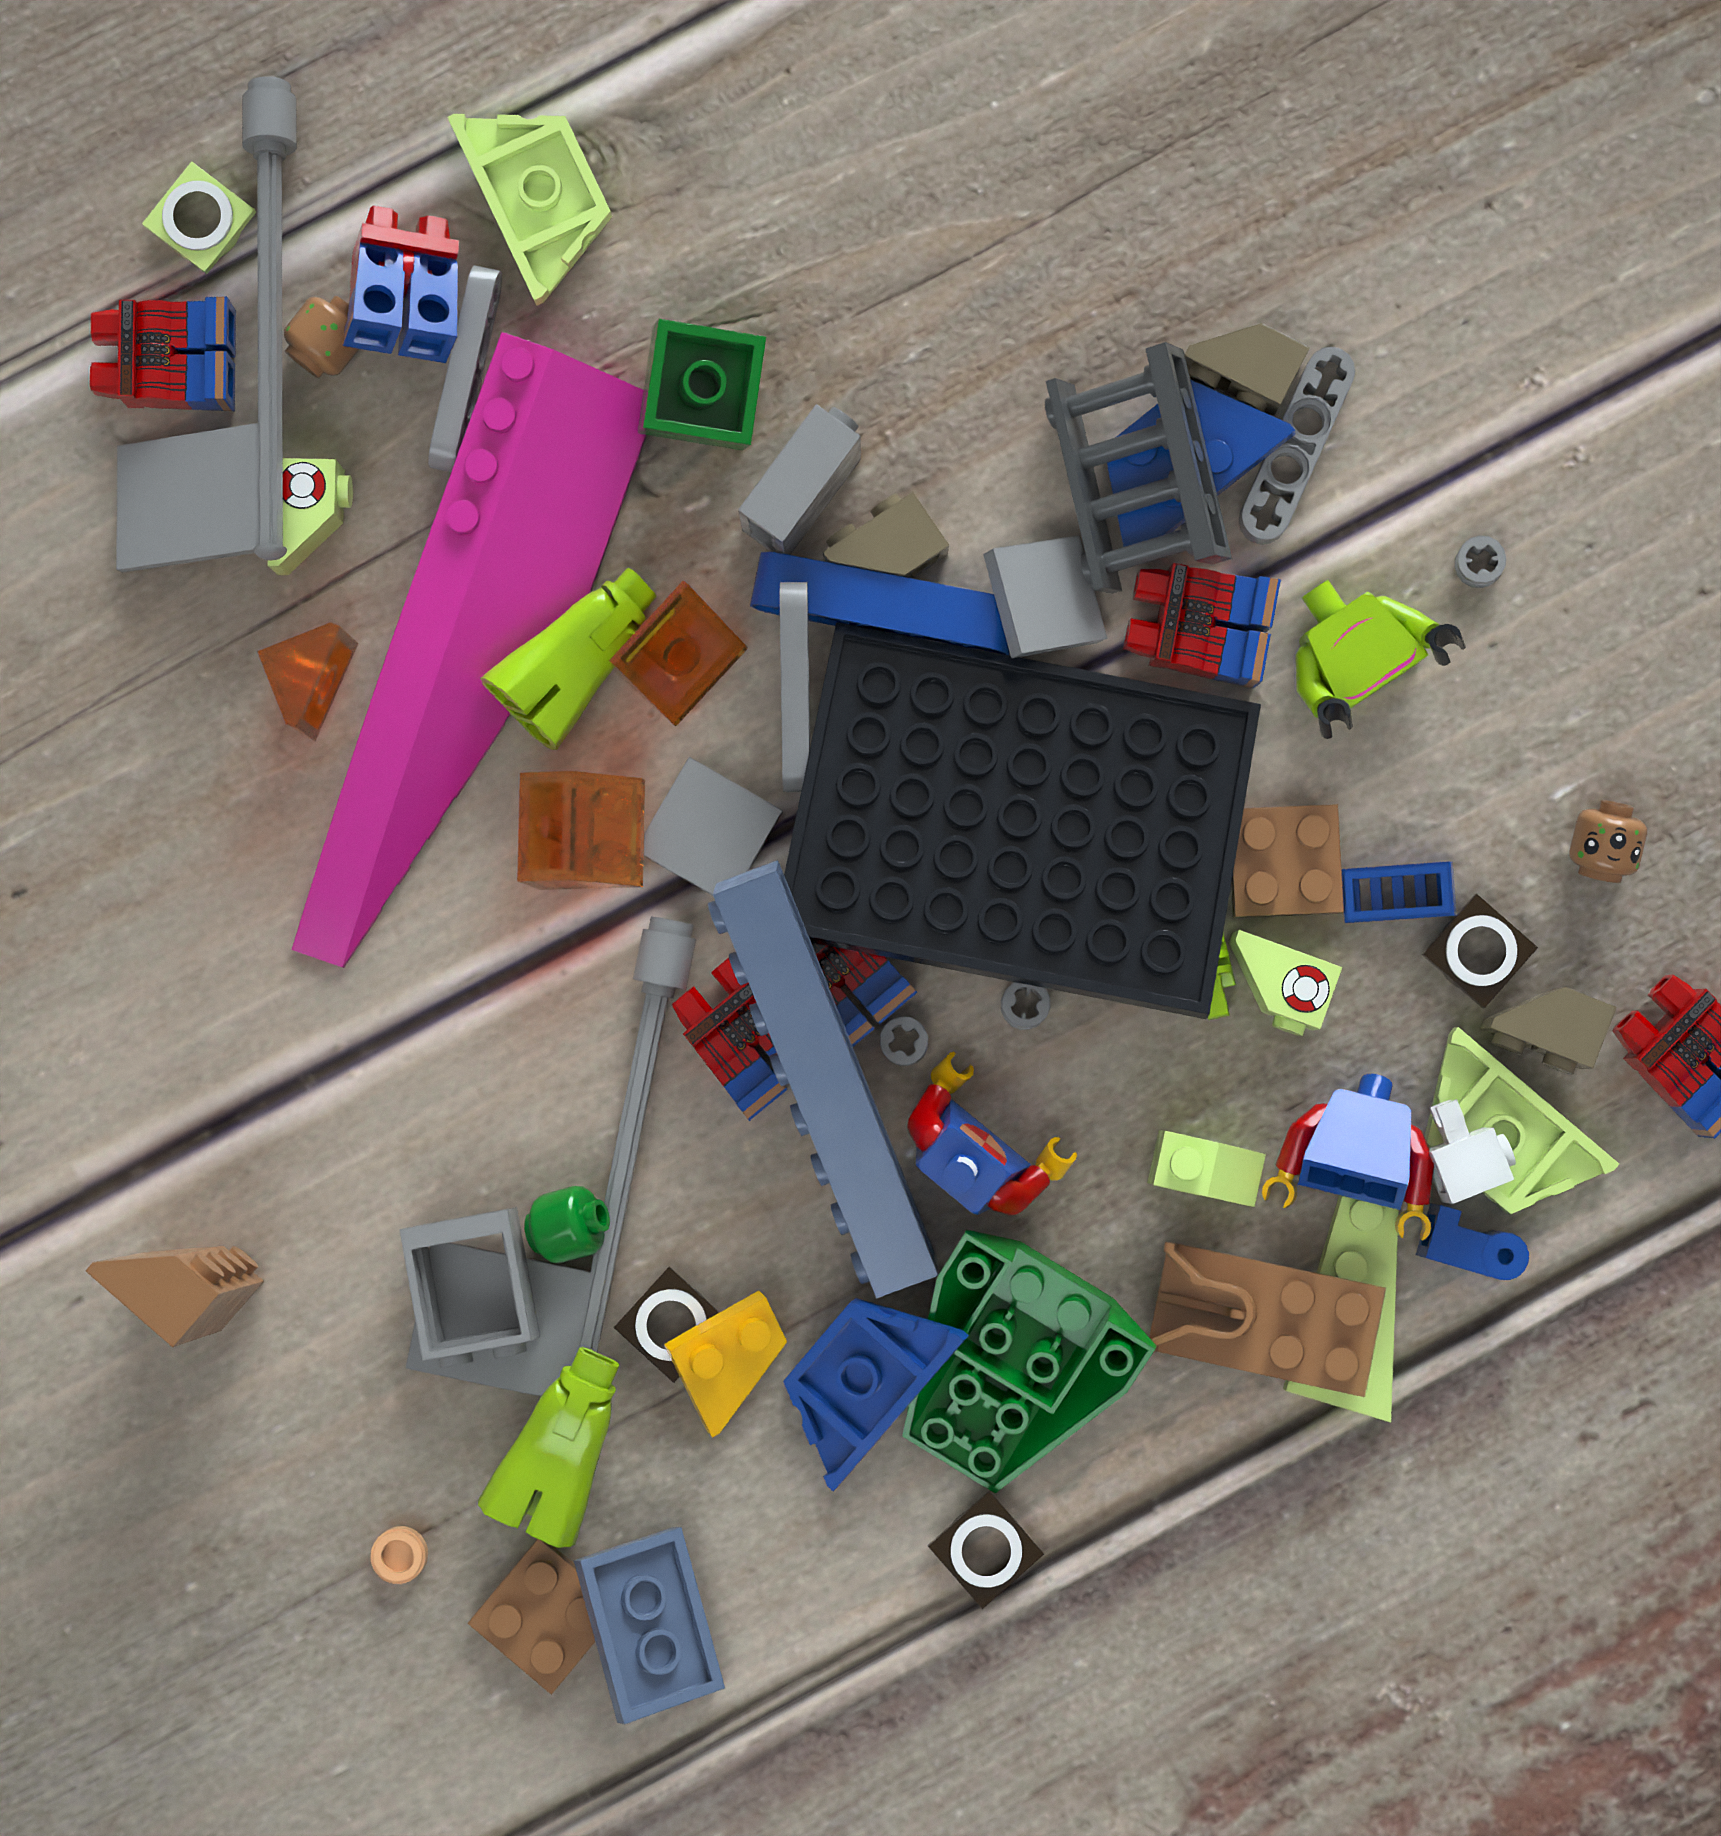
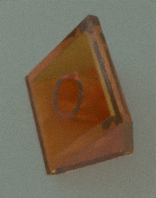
M682 581L615 653L609 662L614 671L669 722L677 726L742 656L748 647L685 581Z
M329 622L257 651L285 723L313 741H316L359 644L342 627Z

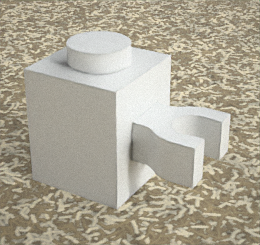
M1457 1099L1447 1100L1429 1107L1444 1143L1429 1148V1154L1432 1162H1434L1433 1181L1443 1203L1454 1204L1514 1180L1510 1166L1515 1165L1516 1161L1512 1148L1504 1134L1497 1136L1494 1128L1486 1127L1468 1132Z

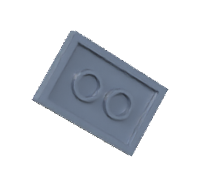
M672 1527L574 1560L617 1723L625 1725L725 1689L682 1527Z

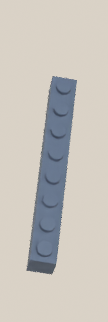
M776 860L716 883L713 892L715 901L708 903L710 915L718 933L728 932L736 952L729 954L733 972L740 985L746 983L750 985L756 1003L749 1005L754 1024L760 1036L769 1033L777 1053L770 1055L774 1073L781 1086L787 1084L791 1086L797 1103L790 1105L794 1122L801 1136L810 1134L817 1153L810 1156L811 1162L821 1186L830 1183L837 1202L831 1204V1211L840 1234H851L857 1249L856 1252L851 1253V1260L860 1283L870 1282L876 1298L938 1276L936 1253L779 861Z

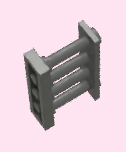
M1167 342L1146 348L1149 365L1144 367L1143 373L1077 394L1074 384L1057 378L1046 381L1049 397L1045 399V411L1051 426L1057 429L1085 553L1081 555V567L1087 582L1091 585L1093 584L1094 591L1111 594L1120 592L1122 588L1118 571L1185 551L1190 555H1194L1195 561L1211 565L1232 559L1184 351ZM1149 393L1153 397H1157L1161 418L1156 420V425L1090 446L1088 445L1082 415ZM1163 446L1166 450L1169 449L1173 470L1169 471L1167 478L1102 498L1100 497L1094 471L1095 466ZM1174 498L1177 502H1181L1186 523L1181 525V530L1115 550L1112 549L1106 519Z

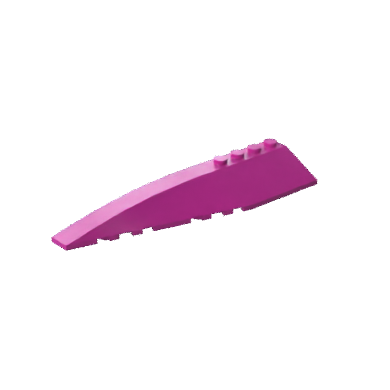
M501 332L373 692L291 950L343 968L346 966L382 912L383 905L397 884L401 883L411 868V863L426 840L431 838L441 823L440 819L454 798L458 797L505 726V721L510 713L483 686L480 678L514 650L546 629L573 604L592 592L647 436L638 433L643 389L554 349Z

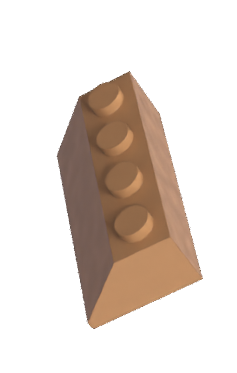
M224 1246L142 1252L92 1262L85 1270L172 1348L222 1331L264 1282L254 1273L258 1268L257 1263L236 1246H232L230 1250Z

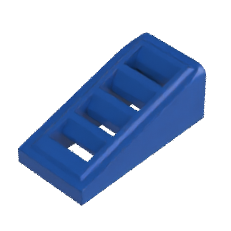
M1451 861L1342 869L1345 923L1456 916L1453 862ZM1436 874L1438 906H1428L1426 875ZM1404 876H1414L1416 907L1406 908ZM1383 877H1392L1394 909L1384 910L1381 879ZM1370 878L1372 910L1361 911L1359 879Z

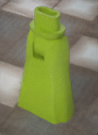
M627 568L614 583L605 581L600 589L581 598L546 629L514 650L480 678L483 686L532 737L547 748L557 750L577 723L604 680L632 647L639 630L635 623L642 625L646 621L643 612L657 598L656 594L635 571Z
M579 1347L572 1365L564 1366L560 1376L543 1393L519 1436L496 1468L480 1495L478 1506L486 1516L518 1529L525 1516L529 1514L532 1518L526 1533L557 1548L571 1547L576 1544L586 1512L595 1470L610 1424L612 1397L616 1391L612 1382L619 1368V1364L616 1361L591 1349Z

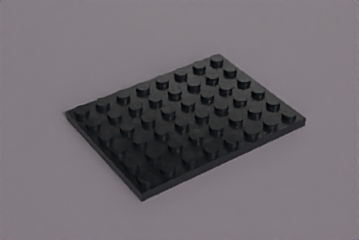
M836 622L784 873L810 941L837 948L1207 1019L1210 1015L1261 704L1026 658H1011L1010 655Z

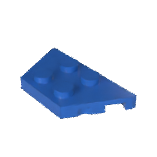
M1190 380L1218 496L1292 438L1296 432L1291 424ZM1156 404L1116 437L1156 425V420L1161 418L1159 405ZM1163 446L1107 463L1113 494L1167 478L1169 471L1173 470L1169 449L1166 450ZM1175 498L1117 516L1123 547L1172 533L1186 522L1182 504L1177 502Z
M855 1298L844 1308L783 1381L793 1406L797 1407L802 1415V1427L809 1444H815L827 1471L823 1476L824 1480L832 1491L841 1485L968 1338L969 1335L966 1332Z

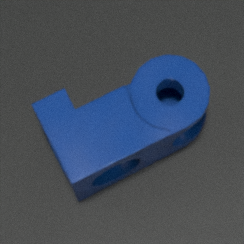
M1430 1203L1427 1217L1431 1222V1231L1425 1240L1420 1239L1416 1251L1417 1256L1499 1280L1515 1279L1525 1271L1529 1263V1251L1527 1245L1520 1237L1503 1231L1491 1230L1481 1233L1458 1226L1462 1211Z

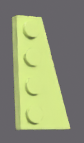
M1339 1195L1317 1269V1273L1386 1287L1365 1397L1285 1380L1283 1389L1285 1391L1391 1423L1398 1243L1395 1222L1399 1215V1210Z

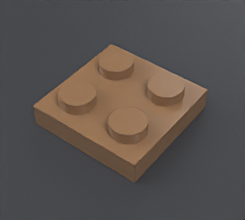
M1338 804L1244 808L1231 882L1233 918L1340 914L1344 912Z
M538 1539L467 1623L551 1695L595 1643L575 1564L557 1548Z

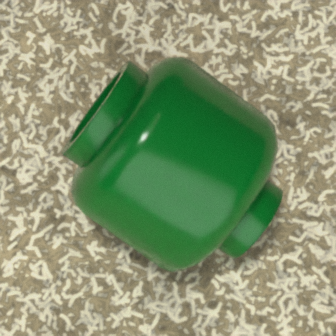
M571 1186L539 1196L532 1203L530 1212L526 1215L524 1221V1230L529 1246L535 1253L541 1254L542 1257L551 1263H564L595 1254L602 1247L605 1236L604 1232L610 1226V1216L605 1203L600 1199H596L594 1194L583 1186Z

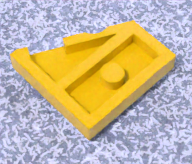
M758 1290L664 1344L706 1431L712 1438L720 1434L785 1346L787 1340L767 1298Z

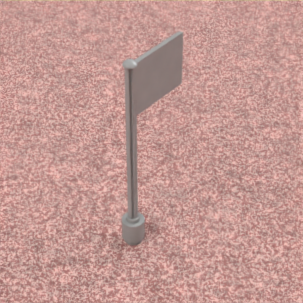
M254 78L248 82V90L242 95V147L247 152L253 154V157L257 160L258 423L117 446L116 570L122 573L255 553L261 559L272 561L282 558L287 552V548L283 546L282 161L285 160L287 155L292 154L297 149V99L291 93L290 83L281 78Z
M651 916L649 928L642 931L633 980L643 981L641 992L646 993L604 1201L610 1216V1226L604 1232L605 1236L602 1247L593 1256L591 1271L526 1258L540 1337L525 1342L527 1352L494 1358L493 1348L472 1352L473 1362L440 1368L439 1358L422 1361L415 1321L406 1369L542 1396L546 1389L560 1376L562 1368L572 1365L579 1347H585L598 1353L668 998H674L675 988L684 990L687 988L696 939L691 938L693 924ZM451 1242L430 1246L429 1255L445 1340L518 1327L505 1253Z

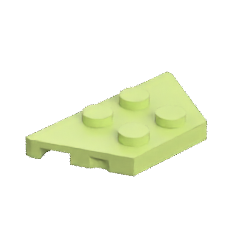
M465 114L448 116L447 118L533 300L536 306L545 302L612 218L606 200L565 116L539 115L534 119H525L519 115H497V119L466 118Z
M1454 1027L1448 1035L1432 1106L1447 1100L1457 1099L1468 1132L1482 1127L1494 1128L1497 1136L1504 1134L1507 1138L1516 1161L1515 1165L1510 1166L1514 1180L1482 1192L1506 1214H1513L1534 1205L1539 1200L1551 1195L1560 1194L1574 1188L1579 1183L1600 1174H1607L1618 1167L1619 1163L1463 1030L1459 1027ZM1431 1112L1424 1136L1429 1148L1444 1143Z

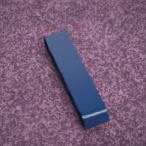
M776 552L760 553L750 607L780 616V582H808V621L831 626H835L836 622L1010 655L994 594Z

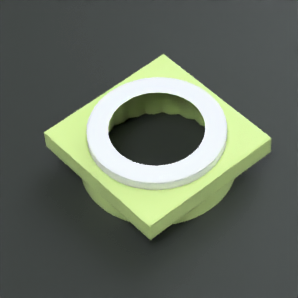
M191 161L142 224L172 247L179 255L208 274L217 261L235 246L241 231L256 214V211ZM201 191L208 193L216 199L220 206V223L216 230L206 237H187L174 224L173 210L175 204L183 195L189 192Z

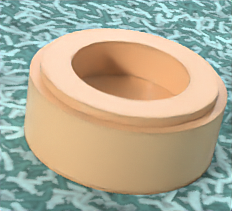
M397 1526L390 1528L382 1533L374 1542L370 1556L371 1564L375 1573L384 1581L392 1584L407 1583L416 1578L424 1569L428 1559L427 1544L421 1534L410 1527Z

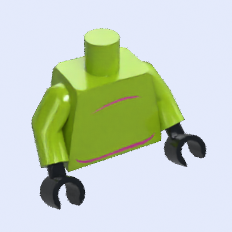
M1327 580L1302 597V600L1319 624L1311 628L1299 639L1301 647H1299L1295 654L1296 690L1312 714L1318 718L1321 736L1329 739L1333 737L1331 721H1343L1349 730L1352 729L1351 708L1429 655L1425 648H1431L1436 662L1439 665L1446 666L1451 661L1443 647L1447 644H1456L1464 650L1466 646L1461 632L1456 626L1452 624L1439 625L1420 611L1387 596L1375 597L1370 592H1366L1348 605H1345L1329 580Z

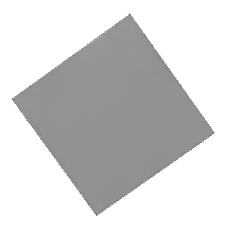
M1080 536L993 548L983 554L1011 658L1097 644L1107 639L1093 584L1091 585L1087 582L1082 571L1081 555L1084 551Z
M689 757L635 851L713 896L716 883L750 870L781 817L783 810Z

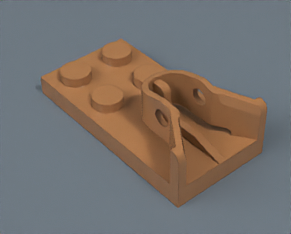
M1165 1242L1163 1251L1166 1253L1149 1336L1156 1344V1349L1153 1353L1170 1354L1365 1397L1386 1287L1188 1245Z

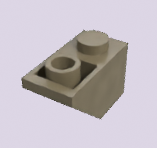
M1260 323L1189 345L1184 355L1190 380L1213 390L1218 388L1234 396L1235 400L1274 416L1310 347Z
M913 492L903 499H900L898 494H894L874 507L871 511L874 518L858 529L853 524H849L834 533L826 541L829 548L823 551V561L914 578L946 557L949 551V544Z
M1562 987L1547 991L1483 1019L1480 1029L1494 1035L1491 1043L1497 1047L1520 1055L1523 1054L1526 1047L1545 1055L1542 1064L1557 1071L1573 1075L1575 1068H1594L1617 1007L1570 988Z

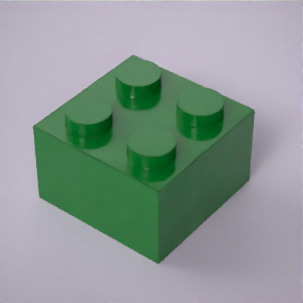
M659 318L652 327L638 433L745 450L751 445L766 337Z

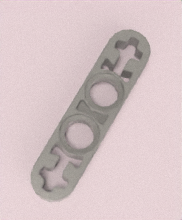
M475 265L470 271L457 324V338L451 351L429 450V468L451 472L477 401L501 294V271Z
M1322 348L1315 352L1307 363L1282 418L1283 421L1291 424L1296 434L1263 460L1239 516L1240 530L1253 543L1261 545L1272 543L1279 539L1288 527L1351 387L1355 375L1354 362L1350 355L1340 348ZM1328 362H1333L1338 365L1336 374L1343 378V380L1334 379L1323 399L1313 396L1322 379V373L1315 369L1316 366L1324 368ZM1306 389L1312 395H1304L1303 390ZM1326 401H1333V406L1331 407ZM1302 408L1315 410L1322 419L1321 431L1311 436L1302 435L1294 427V413ZM1281 456L1292 457L1300 466V478L1291 484L1280 483L1272 475L1271 465L1273 460ZM1261 485L1275 495L1291 498L1289 504L1281 497L1279 498L1271 515V518L1278 522V526L1269 525L1265 531L1258 530L1255 527L1257 518L1250 515L1251 510L1260 512L1270 495V492L1259 490Z
M780 582L783 792H801L810 752L808 582Z

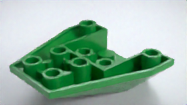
M966 1229L937 1276L928 1320L961 1329L969 1336L909 1405L902 1437L996 1494L1124 1396L1156 1349V1344L1113 1297L1023 1242Z

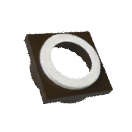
M1475 894L1443 928L1442 932L1423 952L1422 956L1442 972L1450 983L1460 988L1484 1009L1538 947L1484 899ZM1478 926L1490 927L1496 930L1506 944V957L1503 964L1498 970L1487 975L1471 973L1461 964L1458 957V944L1461 937L1471 928Z
M669 1266L614 1326V1329L675 1383L680 1376L667 1350L655 1345L647 1333L646 1323L649 1313L661 1302L678 1301L692 1311L697 1326L720 1312Z
M990 1491L967 1511L959 1515L948 1528L928 1544L931 1551L982 1609L1044 1555L1042 1550ZM990 1526L997 1528L1006 1535L1010 1542L1011 1557L1009 1563L998 1574L992 1576L977 1575L963 1561V1542L966 1536L978 1527Z

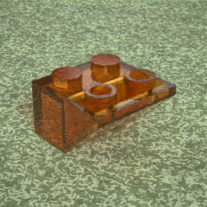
M578 771L520 773L517 881L539 890L643 887L645 780L636 777Z

